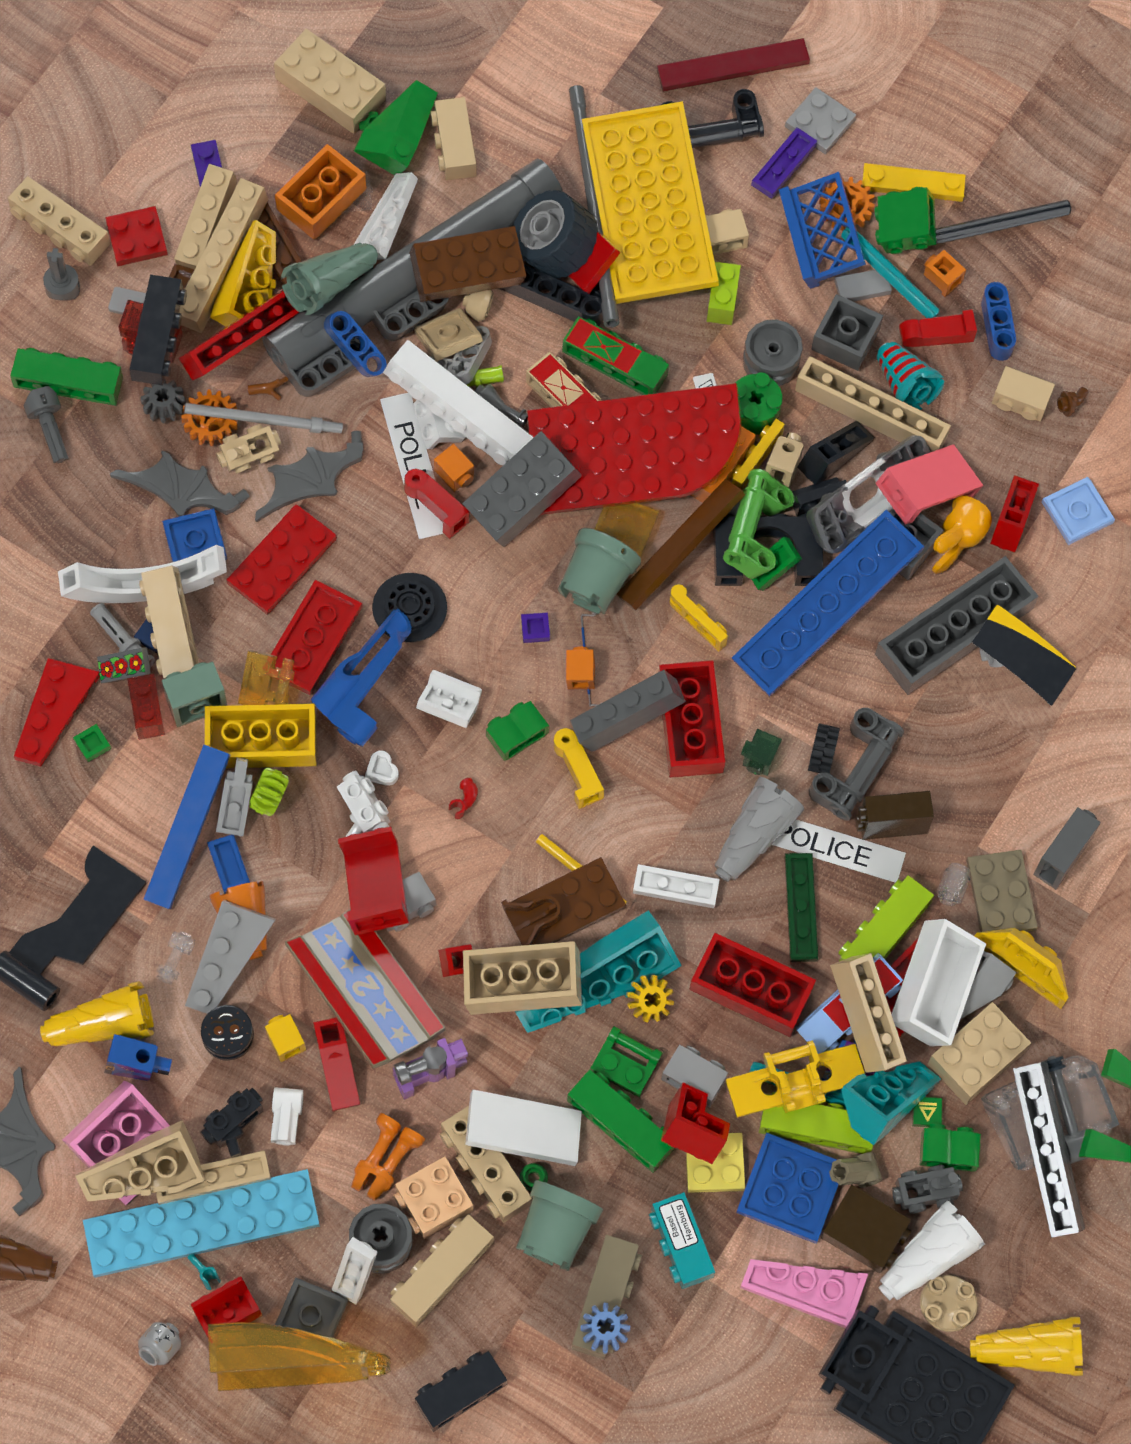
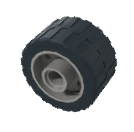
M548 190L534 196L520 210L514 222L522 259L538 271L556 279L567 277L573 272L578 271L588 261L589 256L594 250L593 248L597 241L596 236L599 232L597 220L593 217V214L560 190Z

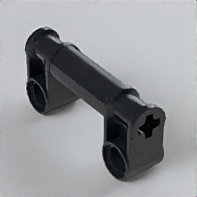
M740 89L735 93L732 103L733 119L688 126L692 148L741 141L743 137L756 135L763 137V121L759 113L755 94L748 89ZM666 101V102H663L661 105L670 104V103H676V102ZM740 103H746V104H748L749 106H747V107H742V106H740L739 104H740Z

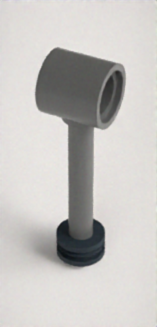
M1050 1056L1045 1061L1048 1063L1049 1072L1068 1133L1064 1138L1070 1164L1088 1159L1079 1157L1086 1129L1079 1131L1061 1072V1069L1066 1067L1065 1064L1062 1065L1064 1061L1061 1062L1064 1058L1063 1056Z

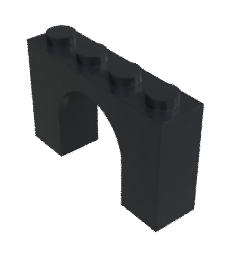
M727 514L713 529L715 586H742L743 573L727 564L723 559L724 552L728 550L730 545L729 536L736 518L732 514ZM776 514L772 517H762L760 515L753 539L772 537L780 540L783 537H788L802 558L794 565L795 586H807L823 570V548L814 537L806 517L807 514H802L799 517H788L786 514Z

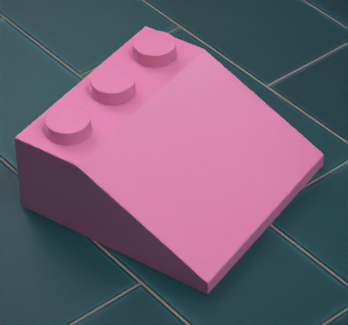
M124 1081L62 1140L89 1168L170 1125L133 1084ZM136 1195L123 1196L118 1199L124 1205H127Z

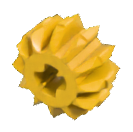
M652 975L649 982L646 976H640L642 985L633 981L631 986L636 989L635 993H626L627 997L634 998L633 1001L627 1004V1007L629 1009L636 1008L633 1012V1016L636 1018L643 1014L644 1022L648 1023L651 1015L658 1022L660 1021L659 1012L666 1016L669 1014V1011L664 1008L665 1005H674L673 1000L666 999L667 996L673 994V990L670 988L664 989L668 982L664 979L658 982L656 975ZM647 993L651 995L655 993L653 998L656 1000L653 1004L649 1002L645 1004V1001H648L645 999Z

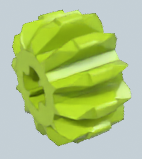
M264 769L249 800V807L262 815H273L288 785V776L276 769Z

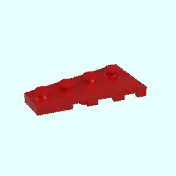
M50 658L47 659L14 754L15 760L40 767L43 765L60 739V734L73 719V714L88 696V691L98 681L100 677L99 671Z

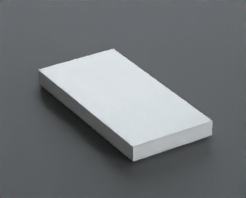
M472 1090L470 1093L465 1145L575 1166L578 1162L582 1111Z

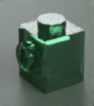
M757 729L752 741L746 740L740 754L744 756L742 766H745L749 772L755 775L763 774L768 776L779 752L782 739Z

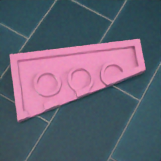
M751 1259L740 1288L846 1328L855 1313L868 1274L859 1272L858 1274L834 1269H816L810 1266H792L785 1263Z

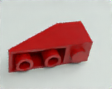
M337 1017L313 1022L332 1111L360 1105L344 1027Z

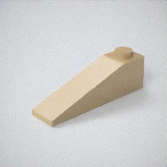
M183 1120L145 1137L75 1176L87 1201L116 1199L138 1194L145 1196L151 1195V1193L167 1191L168 1193H175L205 1180L195 1145Z

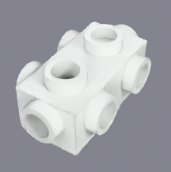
M357 771L344 776L342 779L344 782L338 785L337 789L352 812L350 819L354 822L346 837L351 834H360L362 831L365 833L377 828L389 827L388 824L391 821L387 816L389 813L388 809L381 800L376 798L372 782L367 777L360 776Z

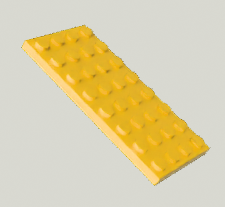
M683 101L582 119L603 236L621 252L609 267L616 303L719 286Z

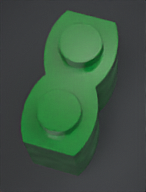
M531 701L516 704L511 708L509 715L502 718L500 716L495 717L488 723V728H486L487 739L504 761L514 757L549 733L548 723Z
M930 1124L929 1128H924L921 1133L919 1165L925 1167L945 1165V1168L953 1167L954 1170L976 1172L979 1168L981 1134L975 1133L974 1129L969 1127H958L957 1131L946 1129V1126L942 1124Z

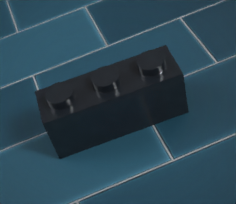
M481 1351L473 1354L466 1360L468 1364L458 1370L454 1367L441 1376L443 1380L433 1386L432 1383H428L417 1391L418 1396L414 1398L415 1403L433 1432L507 1385L506 1377L489 1351L484 1354Z

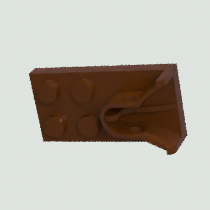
M602 857L511 902H507L506 899L501 902L503 910L522 946L556 943L626 908V904Z

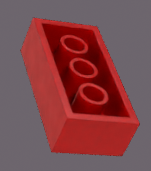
M714 661L659 665L658 672L665 670L677 679L686 701L662 714L669 778L723 773L725 754Z
M714 933L691 980L689 990L791 1037L814 989L816 980L722 935Z

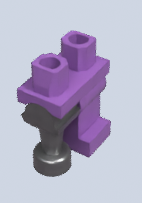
M443 1038L437 1041L436 1047L431 1048L429 1046L426 1048L423 1056L406 1063L401 1061L393 1064V1076L404 1100L414 1096V1087L428 1081L438 1082L444 1076H446L447 1080L455 1077V1069L467 1064L466 1057H468V1053L462 1039L447 1044L446 1039Z

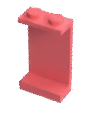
M954 444L888 467L876 482L878 488L905 525L912 523L924 509L962 495L973 498L983 487L979 478Z

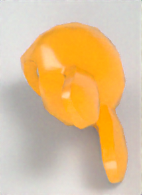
M959 496L953 500V511L947 515L942 525L944 533L935 540L933 546L936 552L940 554L945 553L932 568L935 574L946 571L956 561L964 548H970L979 544L986 536L992 524V516L986 505L979 500L968 496Z

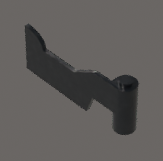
M94 845L88 852L84 867L89 881L57 921L25 933L10 952L5 950L0 953V981L42 1011H46L60 993L58 986L41 975L51 961L57 957L83 965L146 885V881Z

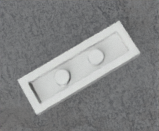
M638 864L633 894L714 908L719 879Z
M352 1237L346 1246L332 1291L347 1298L356 1305L363 1295L377 1251L372 1249L366 1242Z

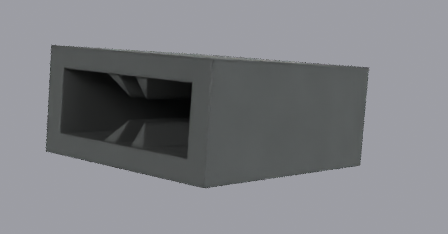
M1077 807L1042 856L1033 875L1056 890L1092 840L1101 823L1097 820V817L1089 810H1082Z

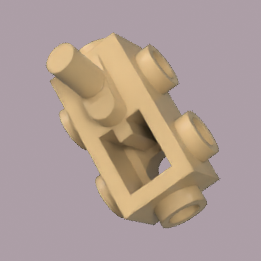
M261 424L246 429L247 435L238 438L236 433L222 439L224 444L219 446L220 452L216 453L221 467L227 466L228 471L234 469L237 474L250 469V462L259 459L262 464L274 459V453L279 451L278 445L281 444L276 430L271 431L270 426L263 428ZM258 439L264 441L265 447L263 449L256 448L255 442Z

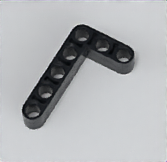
M524 265L526 273L524 280L527 282L520 285L498 288L574 322L578 316L585 320L590 319L598 326L603 322L601 293L598 291L600 290L599 282L588 294L575 286ZM546 289V290H549L550 292H549V293H541L540 291ZM564 300H572L573 303L567 304V303H565V302H563V301H564ZM588 310H595V311H597V313H595V314H590V313H588V312H586V311H588Z

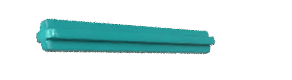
M845 228L841 234L845 241L850 234V229ZM857 231L864 259L926 318L937 317L940 312L939 308Z

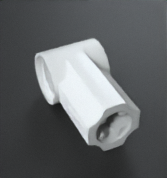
M274 1088L272 1102L274 1117L271 1143L285 1146L296 1144L298 1117L302 1113L303 1090Z

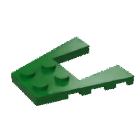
M1108 1049L1101 1076L1131 1089V1061L1116 1049ZM1086 1129L1079 1157L1131 1164V1146L1096 1130Z

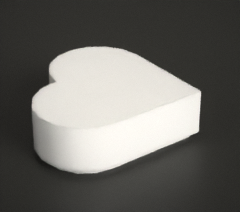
M377 751L371 756L365 777L371 782L390 786L397 782L399 772L397 767L392 764L391 757L387 752Z

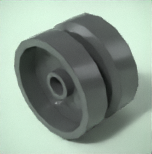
M777 319L765 320L756 324L748 332L744 346L743 367L747 375L760 372L766 373L778 386L790 382L797 374L803 347L799 333L789 323Z
M372 1204L363 1208L353 1218L349 1228V1241L354 1237L359 1241L366 1242L372 1249L377 1251L371 1272L390 1273L399 1269L408 1260L412 1250V1228L407 1216L398 1208L389 1204ZM379 1236H384L387 1239L386 1241L381 1239L380 1242H376Z

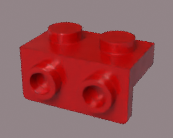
M241 1276L191 1303V1307L211 1344L241 1328L213 1329L212 1325L250 1323L263 1316Z

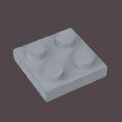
M815 87L788 118L785 127L792 132L798 127L816 139L817 146L815 148L826 155L856 120V114Z

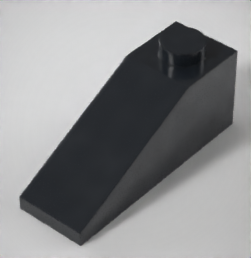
M854 421L810 446L797 468L814 485H817L832 476L874 440V437L858 421Z

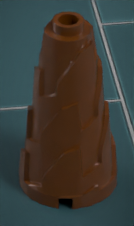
M0 1235V1281L33 1280L48 1282V1278H55L58 1261L53 1260V1255L34 1250L30 1246Z

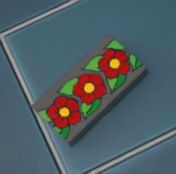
M138 648L97 657L101 684L151 675L147 648Z

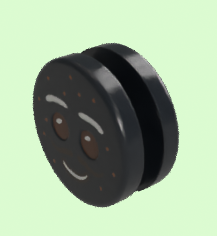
M222 1005L212 1009L203 1019L201 1038L209 1054L217 1059L230 1061L238 1059L248 1052L254 1040V1030L252 1022L245 1011L236 1006Z

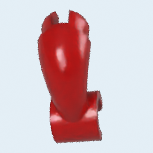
M467 777L460 782V789L463 790L464 799H454L449 804V810H452L454 807L461 809L455 814V819H461L465 811L477 799L478 788L472 778Z

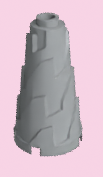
M759 777L755 782L753 789L742 806V812L730 829V835L714 865L717 868L715 874L726 882H729L730 879L736 880L743 871L753 864L760 854H764L779 835L784 834L804 811V806L785 789L781 791L776 788L778 786L776 783L764 777Z

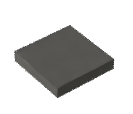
M295 1277L275 1325L307 1331L332 1340L349 1300ZM298 1331L301 1335L300 1344L327 1353L330 1346L329 1342Z

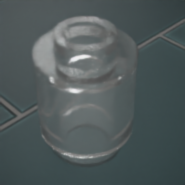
M951 863L948 868H945L936 891V895L940 898L941 903L948 906L962 903L971 879L969 876L970 870L967 867Z

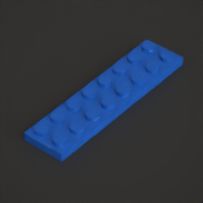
M885 510L732 657V660L769 697L772 696L924 549V546L894 516Z

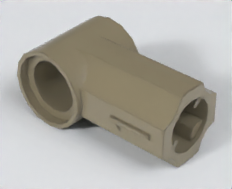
M874 1152L864 1153L853 1158L838 1159L832 1162V1168L829 1171L831 1180L839 1185L858 1184L859 1188L875 1185L883 1180Z

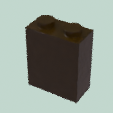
M919 791L864 797L862 806L858 807V815L855 816L857 832H862L863 840L928 834L934 818L931 792Z
M851 1184L823 1231L821 1239L880 1274L883 1267L890 1269L898 1254L893 1252L897 1243L899 1242L904 1245L912 1230L907 1228L911 1219Z

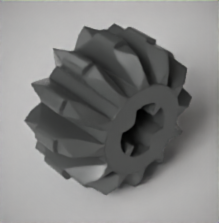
M164 379L163 386L151 384L152 388L144 387V395L141 396L140 400L141 404L144 405L143 412L146 415L150 414L152 421L160 417L161 422L164 424L166 418L169 417L172 421H175V414L183 413L182 406L185 405L186 398L183 396V388L181 386L177 387L174 380L166 384V379Z

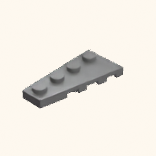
M223 900L185 1006L206 1014L216 1008L276 919Z

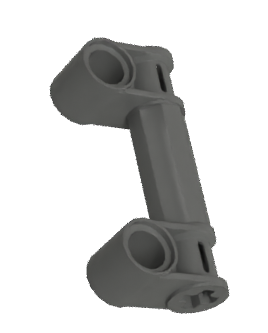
M870 708L858 709L851 721L850 731L852 735L867 743L868 746L845 783L829 773H819L814 777L809 788V796L814 802L845 821L851 819L852 810L857 802L863 800L866 792L893 752L892 747L898 737H902L904 734V730L900 725L886 719ZM858 720H866L869 722L870 727L860 726ZM816 785H826L829 792H820Z

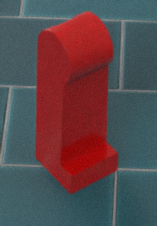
M973 309L963 310L962 314L920 320L910 319L899 324L902 345L905 347L974 342L977 333Z
M411 469L405 474L404 490L407 496L418 499L443 522L442 532L449 539L469 523V510L421 469Z

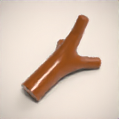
M285 376L282 379H276L268 383L248 385V394H268L279 401L281 396L274 389L287 382L288 378Z

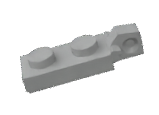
M237 758L235 771L227 772L216 832L243 836L253 782L251 781L252 775L246 774L248 759Z

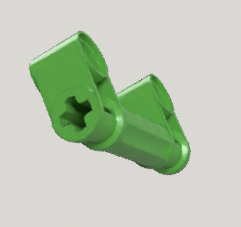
M753 469L748 474L749 483L743 490L745 496L740 501L729 536L730 545L723 555V559L727 564L735 567L750 579H755L772 570L776 565L773 552L753 539L761 512L772 517L794 504L792 491L773 478L768 472L761 469Z

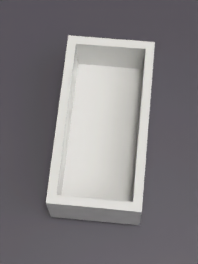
M946 919L924 921L892 1012L895 1026L929 1046H950L986 943Z

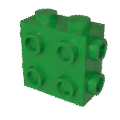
M914 187L909 191H892L886 195L877 196L878 206L875 207V217L879 224V229L876 230L875 236L877 244L881 245L886 253L899 254L904 250H922L928 246L936 245L935 200L927 187Z

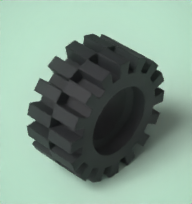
M821 723L818 724L808 771L830 774L840 728Z

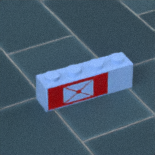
M878 953L873 957L884 994L891 998L901 989L899 984L903 979ZM836 990L795 1027L806 1041L813 1040L818 1054L835 1049L839 1044L836 1040L844 1033L847 1036L853 1033L839 990Z

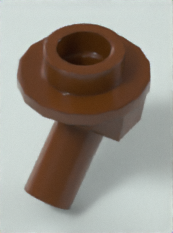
M1080 387L1077 393L1062 391L1057 399L1059 411L1066 417H1070L1075 413L1076 407L1083 403L1088 395V390L1085 387Z

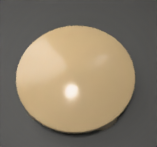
M952 1275L938 1276L930 1280L921 1293L920 1308L924 1318L930 1325L941 1331L954 1332L967 1327L977 1312V1297L973 1285L959 1277Z

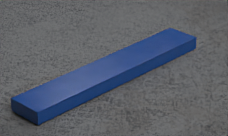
M203 744L144 900L171 910L230 754Z

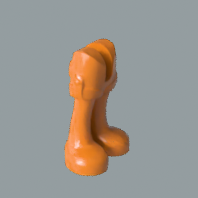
M380 1113L376 1118L377 1126L380 1129L379 1139L367 1159L358 1162L354 1169L355 1176L351 1188L361 1192L371 1175H375L376 1179L371 1184L367 1193V1197L374 1201L393 1185L395 1179L392 1175L405 1154L413 1148L421 1147L425 1141L422 1135L408 1127H404L394 1150L383 1166H380L379 1164L389 1145L402 1128L396 1120L383 1113Z

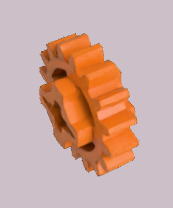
M850 177L848 182H844L842 178L855 226L858 224L862 228L864 227L865 220H871L875 204H873L875 196L869 194V186L861 187L862 180L853 183V177ZM835 182L830 183L829 188L825 187L823 193L833 197L838 188ZM820 196L819 204L821 205L819 211L824 212L830 200ZM835 203L829 215L839 219L844 211L843 206ZM832 221L831 227L834 228L836 223ZM841 226V231H843L846 227Z
M208 389L207 395L204 396L200 391L197 392L198 398L196 400L191 397L188 398L191 404L237 409L236 403H231L229 395L222 398L221 391H218L216 395H212L211 390ZM185 413L181 415L185 433L190 432L191 440L198 437L199 445H203L205 440L209 441L210 446L214 445L215 440L223 444V437L231 436V430L238 429L236 421L239 420ZM193 419L196 423L200 424V428L194 424Z

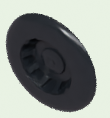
M402 573L389 578L378 588L373 599L372 612L376 624L380 627L392 611L399 609L408 617L411 624V633L404 642H418L429 638L440 629L447 614V600L441 587L431 578L418 573Z

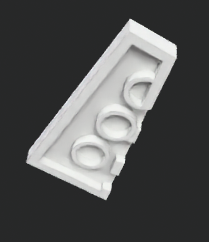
M412 172L395 174L354 245L359 242L373 245L378 253L377 260L386 259L418 178Z

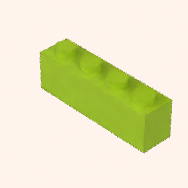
M909 875L903 882L898 879L889 891L891 894L890 898L886 902L881 900L872 911L875 916L869 923L866 920L863 921L856 930L857 938L852 943L847 941L838 953L841 956L839 961L852 956L870 953L872 957L879 953L886 959L929 907L934 894Z
M829 1103L827 1106L817 1104L785 1113L783 1106L762 1111L758 1132L760 1134L766 1135L767 1132L780 1138L859 1154L872 1151L873 1145L851 1128L847 1110H844L842 1105Z

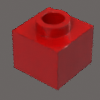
M471 944L438 950L443 977L464 974L463 951L472 950ZM452 956L457 959L455 967L453 966Z

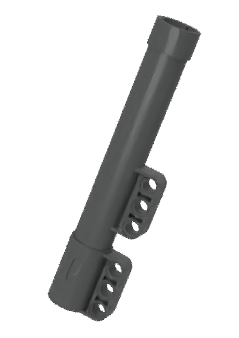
M537 158L513 173L509 180L352 281L347 288L336 294L331 301L324 304L318 311L310 315H305L307 313L306 310L299 312L264 335L262 342L268 355L300 395L311 397L355 369V366L326 333L324 321L328 315L337 311H344L354 319L360 328L372 321L386 340L397 341L413 331L415 327L422 325L442 312L449 297L442 298V303L439 304L433 303L431 300L420 302L409 254L412 245L425 241L512 227L520 210L534 196L548 190H560L563 192L555 174L541 159ZM411 308L418 309L421 316L413 317L409 314L408 310ZM335 317L333 320L334 328L338 331L343 329V321L339 317ZM395 322L399 325L400 330L392 331L388 328L387 324ZM352 337L350 346L354 351L360 349V342L357 338ZM323 365H334L336 368V372H326L323 368ZM306 377L311 378L315 385L313 387H306L301 380Z

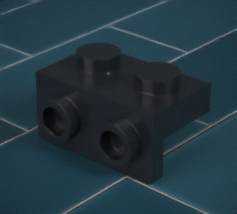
M835 477L822 481L817 485L813 484L792 491L794 495V504L792 506L796 516L799 517L802 514H807L811 508L821 502L823 495L833 493L847 481H839Z

